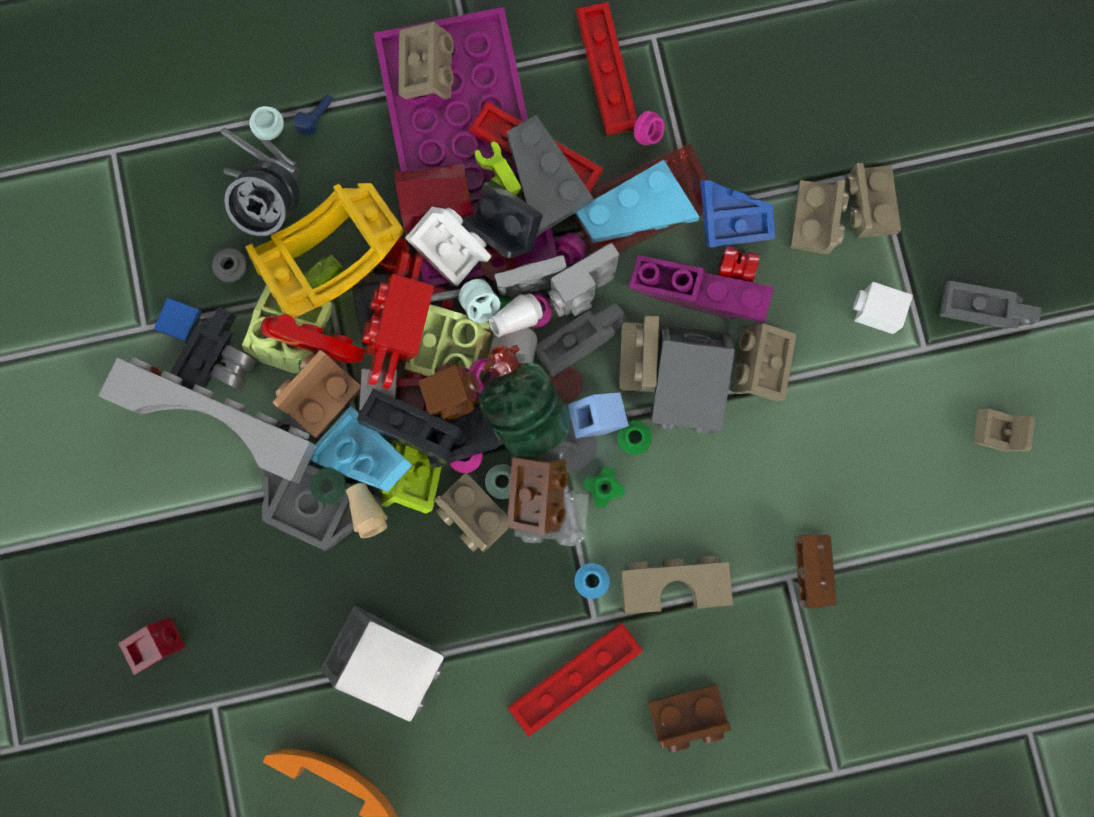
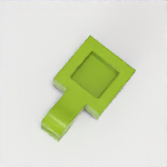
M495 141L491 143L494 156L489 159L484 158L479 150L475 151L478 165L483 169L494 172V177L491 178V181H495L519 199H522V188L505 158L503 159L499 145Z

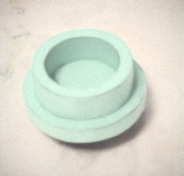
M259 107L250 117L249 124L253 134L262 140H271L278 137L284 128L282 115L272 107Z

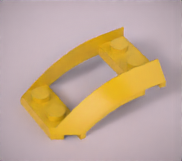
M357 183L358 188H342L340 184L333 186L334 192L310 214L291 226L272 234V240L255 248L252 244L246 246V250L258 275H261L284 314L296 318L346 292L379 264L403 234L402 226L371 183ZM350 217L371 248L348 269L326 283L312 289L294 259L321 243Z

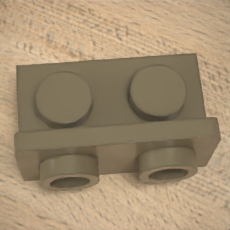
M435 22L399 30V95L405 99L433 93L443 99L451 98V86L454 81L451 70L454 43L451 34Z
M856 163L849 172V175L846 176L845 187L846 192H849V195L852 196L853 207L850 209V223L852 228H856L857 238L898 234L901 231L892 165L864 168L863 163Z
M800 180L797 187L790 249L829 255L836 245H841L845 226L840 224L841 212L846 211L849 200V192L844 191L845 180H837L835 185Z
M645 316L643 323L624 322L622 324L620 391L654 392L657 386L658 316Z
M764 323L745 326L738 341L739 352L732 374V392L737 394L750 393L773 401H785L797 334Z
M467 473L457 480L442 496H438L434 500L440 506L435 512L448 526L455 522L460 527L463 533L459 537L473 552L478 547L482 552H485L509 529L507 528L508 516Z

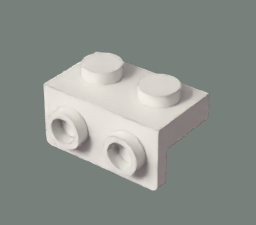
M431 207L405 239L451 285L458 286L478 261L488 262L491 255L484 249L486 243L477 234L469 233L461 225L463 219L454 210Z

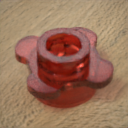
M501 345L491 350L488 354V362L483 366L484 371L492 370L494 375L499 377L515 370L520 364L516 353L520 350L518 345H513L509 348L507 345Z

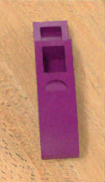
M640 255L637 256L629 288L633 291L677 306L733 320V317L761 323H766L774 292L772 286L705 273L703 268Z

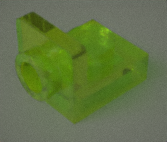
M330 255L327 259L321 258L304 274V277L311 288L314 289L333 279L344 270L341 263Z

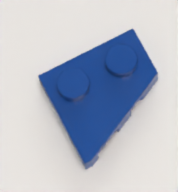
M700 180L706 247L775 239L772 204L749 197L739 191L731 190L713 181Z

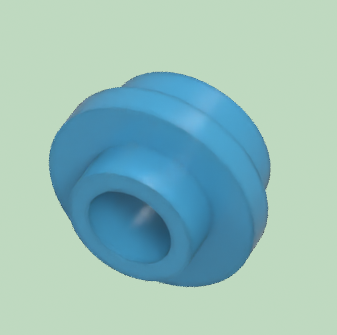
M589 563L579 568L575 575L574 583L577 591L582 596L595 599L606 593L609 588L610 578L604 567L599 564ZM589 574H595L599 578V584L595 588H589L585 583V579Z

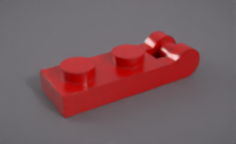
M288 314L269 316L264 318L261 323L263 334L269 338L316 354L322 350L331 359L342 363L362 362L365 349L353 345L354 340L342 335L329 337L322 334V328L311 324H302V327L298 326L295 319Z

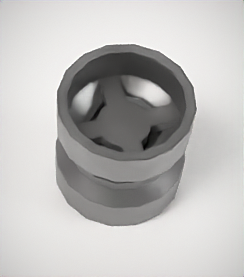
M226 345L221 353L223 358L221 365H215L209 375L241 391L245 384L244 374L247 371L253 370L257 361L245 353Z

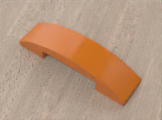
M282 749L272 751L263 760L265 764L293 779L300 776L306 768L363 799L365 803L359 813L362 817H398L388 799L369 779L352 767L334 758L311 751Z

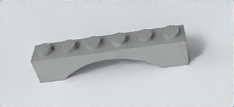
M132 357L129 363L116 358L98 395L99 397L141 415L170 409L193 410L212 415L227 424L241 437L252 452L260 468L292 482L300 483L316 448L315 444L307 441L310 434L290 426L288 432L275 427L278 420L258 412L256 418L244 413L246 406L226 398L224 404L212 399L215 394L214 392L196 384L192 390L181 386L182 378L164 370L161 376L149 372L152 365Z

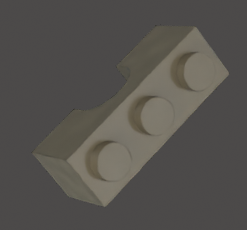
M719 556L698 557L697 565L685 566L684 558L662 560L663 567L649 568L648 561L627 563L628 570L620 571L624 614L661 611V592L667 584L673 581L683 582L689 587L692 593L694 608L733 605L729 562L719 563Z

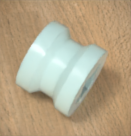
M481 279L471 280L461 288L458 300L473 322L486 323L499 312V298L486 281Z

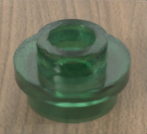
M323 469L313 476L310 490L318 502L334 504L344 496L346 481L340 472L334 469ZM326 480H331L334 487L332 491L325 493L322 490V484Z

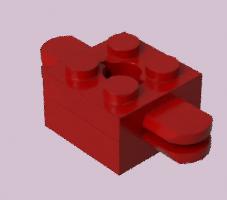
M403 249L399 253L394 274L385 283L381 282L379 288H375L370 309L375 310L370 322H366L361 342L366 343L364 353L373 355L367 384L376 385L385 358L386 363L381 380V387L389 389L392 385L397 362L404 364L418 355L434 289L433 285L418 281L423 255L414 254L407 278L404 277L409 260V251Z

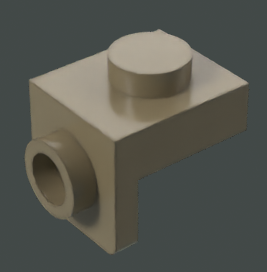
M989 408L978 409L973 443L1004 452L1030 451L1032 448L1035 417L1029 415L1013 416Z

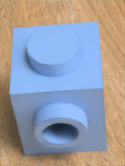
M621 393L591 395L568 404L576 438L604 435L629 426Z

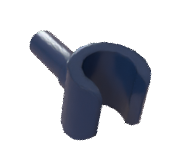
M326 95L310 115L298 112L294 119V125L297 126L296 131L306 135H313L318 127V119L333 102V98L330 95Z

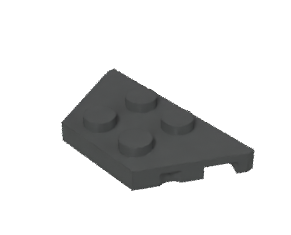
M309 464L299 484L264 469V476H262V491L264 492L262 521L324 551H328L354 531L349 498L346 490L353 485ZM372 494L379 506L383 508L384 506L380 505L381 498Z

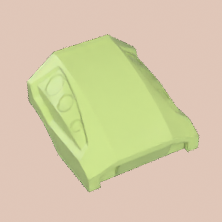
M266 285L254 309L249 329L242 343L243 350L261 363L291 373H300L301 363L313 352L269 338L261 330V323L264 318L284 314ZM327 302L294 318L296 325L302 327V324H311L322 328L324 331L333 308L332 303Z
M430 304L418 355L410 359L409 362H406L404 369L429 377L435 374L434 370L444 364L455 363L457 366L469 369L479 359H490L489 350L494 333L490 328L489 321L486 323H476L468 315ZM486 370L481 371L479 376L480 381L483 379Z

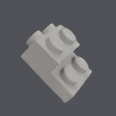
M612 243L551 278V291L548 292L551 297L549 302L558 317L563 315L567 317L572 313L576 317L592 307L590 302L594 301L596 287H602L614 278L613 273L617 269L619 253Z

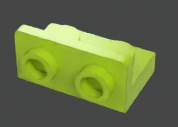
M394 441L391 445L412 466L388 492L379 489L382 493L380 505L388 507L393 503H398L427 514L433 510L442 466L432 469L426 454L398 441Z

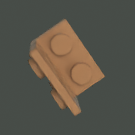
M322 350L317 354H310L301 363L300 373L292 381L290 379L286 380L275 393L277 398L273 401L277 408L289 414L316 439L327 430L357 397L361 389V385Z

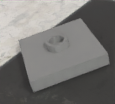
M564 256L525 264L519 268L495 274L499 296H510L513 299L519 294L526 295L551 288V278L567 269Z

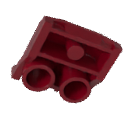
M452 164L415 171L401 172L394 170L395 184L406 236L431 207L450 208L462 219L473 214L464 164Z

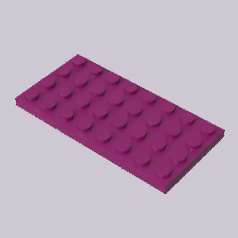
M504 7L374 33L401 172L430 169L452 164H464L473 214L477 212L483 184L490 182L491 178L494 177L492 170L483 169L478 165L475 151L479 150L486 159L492 158L494 152L491 149V145L470 134L469 128L487 101L522 122L528 120ZM435 22L451 34L454 43L451 64L454 81L451 86V98L443 99L433 93L405 99L399 95V30ZM501 152L503 159L505 158L521 186L513 158ZM552 228L536 237L533 251L513 258L500 255L494 247L485 242L486 246L484 249L491 255V258L488 262L478 261L462 282L483 277H494L495 274L516 269L525 264L537 263L558 257ZM423 257L420 268L423 283L433 285L434 287L451 285Z

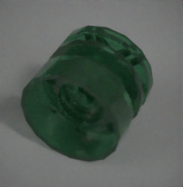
M517 363L504 368L492 376L484 386L479 398L480 409L495 429V432L508 451L515 456L534 458L546 454L558 446L568 434L571 425L570 412L556 392V388L548 374L539 365Z

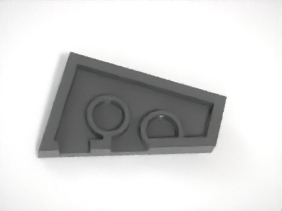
M537 115L507 131V139L521 183L524 202L543 214L537 236L592 203V195Z

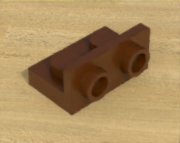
M523 456L512 457L507 528L543 535L561 529L566 514L565 507L563 506L564 490L568 484L566 460L548 461Z
M817 534L795 536L800 607L823 608V606L836 605L831 536Z
M717 684L648 701L658 744L661 748L668 747L669 752L689 748L690 741L701 738L704 743L721 740L724 738V732L731 731Z

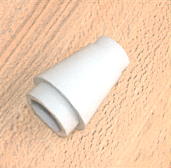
M530 293L526 295L519 294L489 319V325L493 333L497 337H501L537 325L538 320L543 317V311L535 296Z

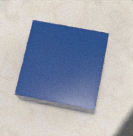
M167 298L154 329L188 342L202 312L199 309Z

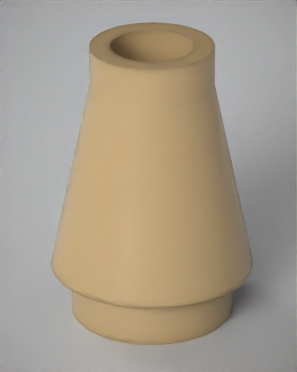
M358 483L349 487L346 493L349 498L354 531L359 532L361 538H369L387 529L385 522L387 516L368 490L366 483Z

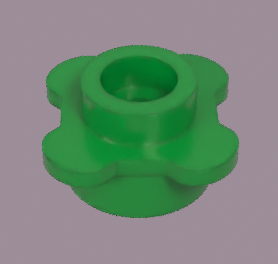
M611 467L602 468L600 474L595 477H588L584 481L585 490L591 492L594 497V504L598 508H605L609 501L615 497L621 498L625 493V487L617 482L614 477L615 471ZM603 484H606L608 486V489L606 491H603L601 489V486Z

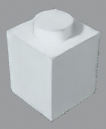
M872 282L864 291L859 290L853 309L857 310L854 321L894 334L903 328L913 295Z

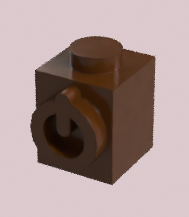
M455 363L441 365L434 370V375L418 381L429 415L441 416L444 421L457 419L469 414L474 409L473 404L480 402L477 394L479 383L475 374L469 371L468 368L457 366Z

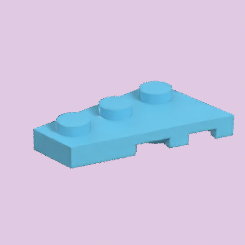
M664 160L596 198L591 204L575 213L592 243L633 235L634 232L653 228L657 230L667 228L668 225L690 223L699 220V215Z
M350 406L315 444L316 448L310 462L388 492L412 464L380 433L358 424L357 417L359 412Z

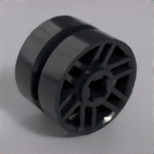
M270 161L255 162L249 165L227 188L224 198L225 209L231 221L242 231L255 236H267L276 232L297 208L300 198L299 187L292 174L283 166Z

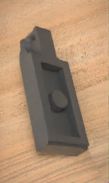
M947 281L944 283L939 316L1000 328L1017 329L1019 323L1034 325L1035 322H1039L1042 307L1022 304L1023 297L1017 296L1016 292Z
M616 303L602 312L597 310L591 313L588 310L538 343L535 354L553 378L610 340L609 338L616 334L615 331L624 322H627L624 312Z

